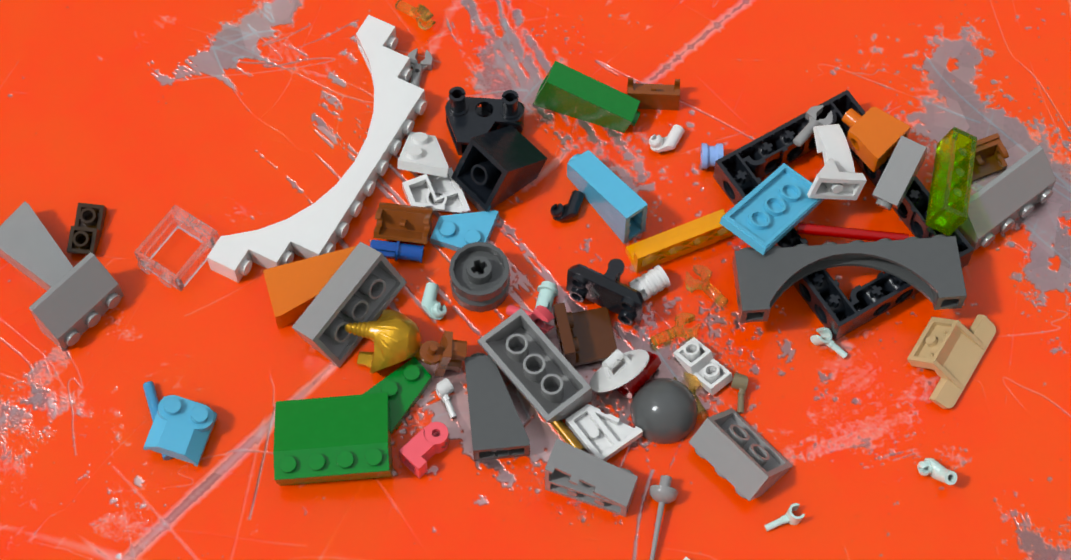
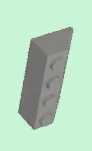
M1038 145L960 205L961 207L967 201L963 206L965 208L956 218L965 209L966 214L955 226L974 248V251L980 246L983 248L987 247L995 239L997 233L1008 231L1014 225V220L1020 216L1022 218L1026 217L1034 209L1035 204L1039 201L1044 203L1052 196V188L1056 179L1043 148Z
M359 242L292 328L305 342L340 368L362 340L361 336L346 332L345 325L355 322L377 321L383 310L388 307L407 282L381 252Z
M522 308L477 340L479 345L547 423L568 418L592 401V387Z

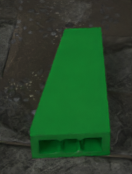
M557 61L554 62L541 83L533 102L538 107L625 133L630 125L635 126L640 116V112L637 111L640 103L639 100Z

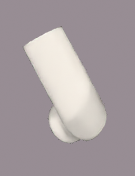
M675 124L666 137L652 135L649 138L651 150L657 153L674 150L685 132L684 128Z

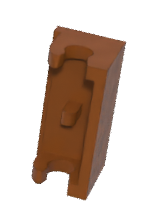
M628 77L627 95L640 101L638 109L679 110L680 79H675L674 85L633 83V77Z
M996 133L951 150L946 165L957 184L971 170V175L959 186L961 187L969 181L971 183L1006 170L1008 165L1005 159L1009 155L1000 140L999 134ZM974 144V149L961 161L962 155ZM973 158L972 164L959 176L960 170Z
M380 202L375 215L377 223L373 238L427 244L432 230L433 208Z

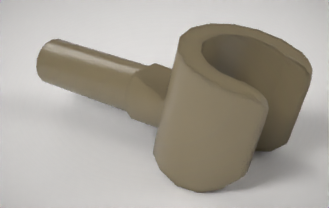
M735 373L731 388L739 390L737 413L743 414L745 393L749 379L746 375Z

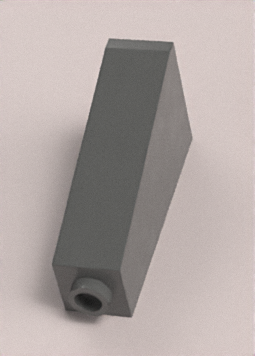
M476 353L466 357L465 371L474 461L530 456V440L496 363L489 355L483 353Z

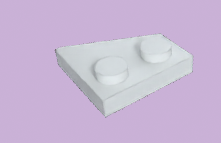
M590 404L585 405L565 421V424L589 454L604 461H607L643 436L641 428L637 426L633 428L620 422V418L611 414H604L600 409Z

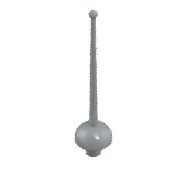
M661 475L659 485H651L649 490L652 499L658 502L650 560L655 558L664 506L673 502L678 496V490L670 487L672 477L667 475Z

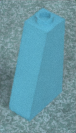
M587 150L582 154L574 155L567 163V177L579 191L584 193L585 199L623 244L645 231L648 204L591 151Z

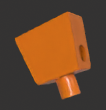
M871 107L863 116L850 108L842 118V121L850 127L846 138L849 147L873 172L892 155L901 135L906 138L908 137L911 128L908 124L877 107Z

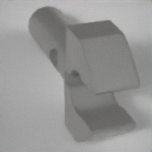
M416 48L407 57L410 58L411 68L413 69L410 83L419 87L423 71L432 70L433 58L430 52L426 50L425 59L418 64V49Z
M823 105L811 107L805 115L809 123L793 139V143L797 147H801L814 133L813 127L832 125V111L829 112L826 118L816 120L817 116L823 111Z

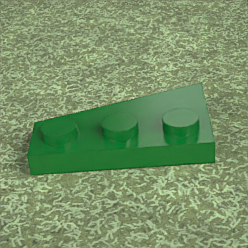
M413 357L363 394L388 392L390 429L392 434L403 422L402 419L409 409L416 404L432 382V376Z

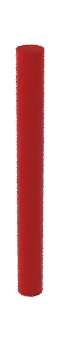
M798 223L797 234L865 241H878L884 238L904 240L909 237V234L806 223Z

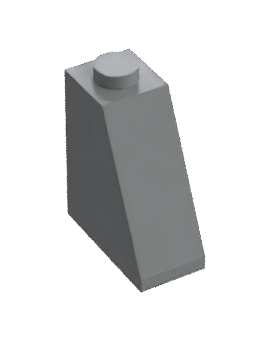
M901 135L873 191L872 196L877 199L875 204L887 210H891L892 207L899 208L927 157L926 146Z

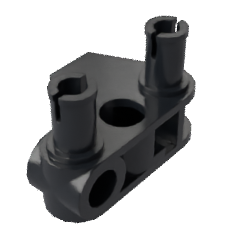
M453 87L449 90L450 100L445 106L446 123L458 155H463L472 137L510 125L522 133L525 107L518 101L519 96L514 90L505 91L502 94V99L465 97V90L461 87Z

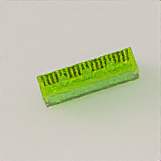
M953 127L936 147L925 224L948 236L968 216L977 137L956 127Z

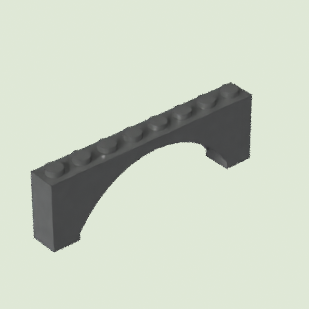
M936 235L932 238L920 239L913 236L904 240L884 238L874 242L855 240L844 244L827 242L822 245L809 246L808 244H799L794 247L784 248L773 246L764 255L753 248L747 247L734 251L732 262L740 323L768 321L770 309L774 303L794 283L817 271L839 266L868 267L896 276L921 292L933 303L934 310L962 308L967 297L956 236Z

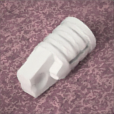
M657 265L647 273L629 282L631 288L639 291L644 301H646L652 295L654 296L657 292L671 286V283L663 268Z

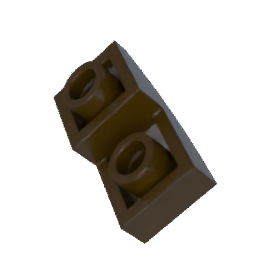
M78 203L75 224L70 229L68 253L88 255L91 252L95 255L104 226L107 210L105 205Z

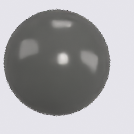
M657 378L645 383L636 392L631 403V419L634 427L641 428L643 437L654 443L672 444L684 439L693 430L697 421L698 406L693 393L686 385L675 379Z

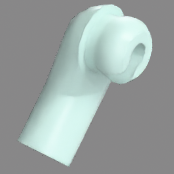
M428 282L425 286L421 307L431 319L440 320L446 315L447 307L445 304L442 306L436 300L439 286L436 283Z

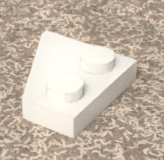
M410 131L398 158L397 169L447 178L449 166L436 136Z

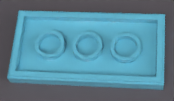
M783 163L723 215L720 224L764 255L823 202L824 199L808 198L807 193L812 183Z

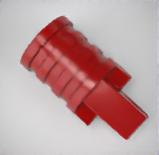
M648 352L649 362L643 371L634 379L616 389L624 397L631 399L639 388L650 380V377L660 366L661 361L658 355Z

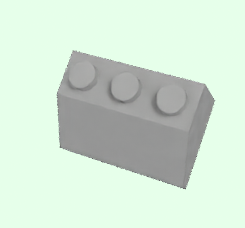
M90 252L29 307V310L41 332L64 351L69 346L76 344L81 335L89 327H94L100 321L101 316L109 309L115 308L124 295L118 282L96 256Z
M733 408L708 417L689 441L695 448L696 454L706 459L715 468V472L720 477L727 479L735 487L737 494L748 501L763 495L792 468V465Z

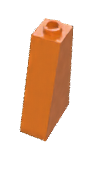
M356 246L263 270L278 329L284 328L299 319Z

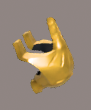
M386 309L383 310L382 316L377 321L355 322L345 325L346 332L374 342V352L360 351L357 360L358 366L370 368V373L372 374L409 358L415 357L417 360H421L419 350L422 344L419 328L409 317L398 311Z

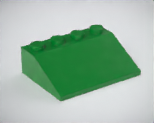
M388 392L277 401L273 449L274 480L280 486L393 477Z

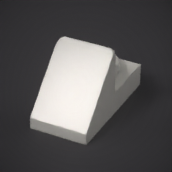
M830 158L816 175L807 196L814 199L857 200L867 180L863 173L839 172L834 160Z

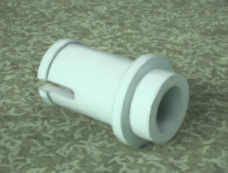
M543 281L537 287L539 294L535 308L541 305L547 307L551 312L554 297L558 295L559 291L555 283Z

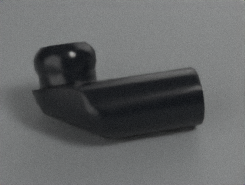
M574 190L568 204H554L550 210L553 219L563 222L576 217L585 197L584 193Z

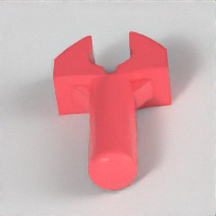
M508 305L506 314L511 316L520 308ZM539 305L533 309V312L523 309L544 334L554 328L552 325L543 323V321L550 322L555 318L547 307Z

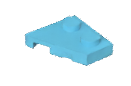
M491 210L487 212L481 211L440 216L430 241L432 244L454 251L474 242L488 243L498 220L499 211Z

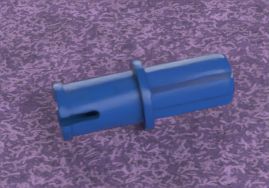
M371 240L370 247L381 252L385 257L395 258V261L403 259L422 263L424 245L400 243V241L396 243Z

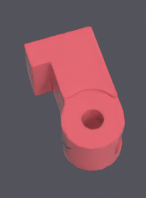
M431 422L399 450L400 461L419 479L428 471L427 461L435 454L445 451L448 447V428L441 422Z

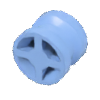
M701 143V169L715 167V161L724 157L723 143H717L715 146Z

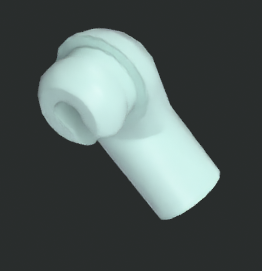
M925 458L924 461H920L917 465L918 471L922 476L930 474L933 479L948 485H953L957 481V473L945 468L934 458Z

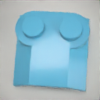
M164 396L159 402L157 414L143 449L192 463L198 467L217 420V413L207 405L180 396Z

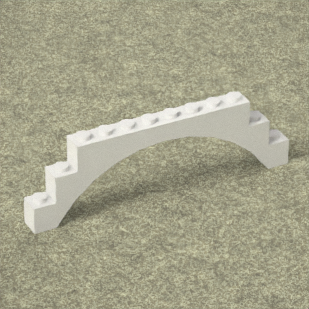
M368 15L356 33L358 49L372 77L374 108L367 138L354 163L334 187L314 204L290 218L258 230L220 236L207 256L212 271L239 283L243 275L246 276L250 272L252 262L268 269L291 263L294 259V254L307 259L335 251L338 240L344 238L347 234L350 221L361 212L364 199L373 193L377 179L380 175L383 176L386 173L389 160L393 155L398 154L405 135H409L410 131L412 132L415 119L418 115H422L427 107L425 90L409 83L413 72L410 58L394 51L398 44L395 26Z

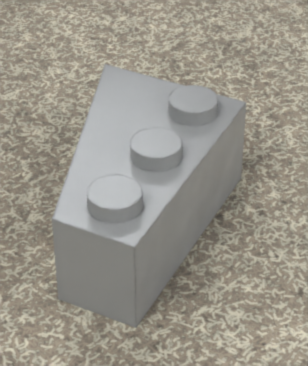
M556 439L545 467V490L626 517L637 487L638 476L628 469L619 468Z

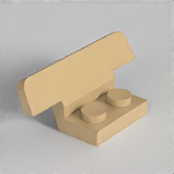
M978 314L969 330L959 320L931 317L907 358L911 366L933 369L941 377L929 400L943 409L954 407L996 333L995 325L985 315Z

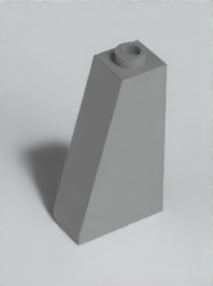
M24 201L1 224L0 257L46 291L73 268L27 202Z

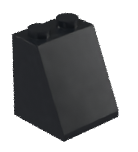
M510 125L472 137L451 178L487 212L535 180L543 168L547 157L516 128Z

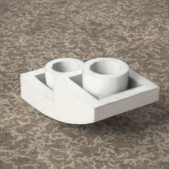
M832 124L813 127L817 154L823 153L824 165L832 158L839 172L855 173L851 151L840 125Z
M695 337L673 352L674 357L682 367L712 396L733 380L732 373L713 358L712 351Z

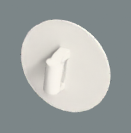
M616 349L602 362V367L591 378L590 386L594 392L611 391L634 379L647 366L649 362L648 352L637 349L622 353Z

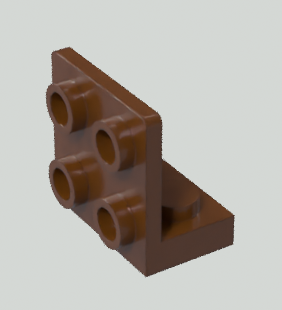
M565 303L553 304L554 324L560 350L572 366L604 361L617 349L607 307L572 313L566 312Z

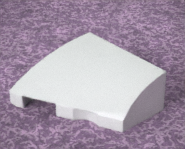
M452 167L448 170L447 178L424 174L402 182V190L410 206L433 208L435 211L470 212L462 188L460 189L459 185L451 178L454 173Z

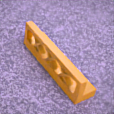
M721 209L626 246L625 252L636 273L734 236V234L720 224L722 216L726 214Z

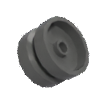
M474 242L466 244L456 251L450 261L449 276L452 295L460 306L469 311L485 312L495 309L504 302L509 293L510 269L507 257L501 249L490 243Z

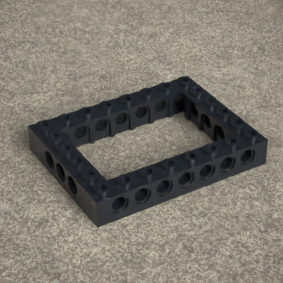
M846 90L820 104L823 105V111L817 116L816 120L826 118L829 112L832 111V124H839L847 138L850 127L842 121L844 114L850 108L861 116L866 112L851 93ZM806 112L715 161L713 177L734 206L762 182L761 178L774 172L783 163L787 165L816 149L814 133L801 147H797L793 143V139L809 123V120L805 118ZM850 148L852 157L876 186L890 157L873 172ZM915 177L899 208H892L912 234L919 239L932 238L936 235L956 236L961 267L963 268L968 265L974 248L957 227L952 230L954 223L920 180ZM793 228L774 246H781L782 248L794 247L799 244H808V241L805 238L802 239L797 234L795 228ZM826 269L812 273L793 284L823 326L830 329L832 338L835 341L919 293L917 289L907 282L883 272L879 273L876 279L862 287L858 285L852 289L849 300L839 288V282L837 280L834 281Z

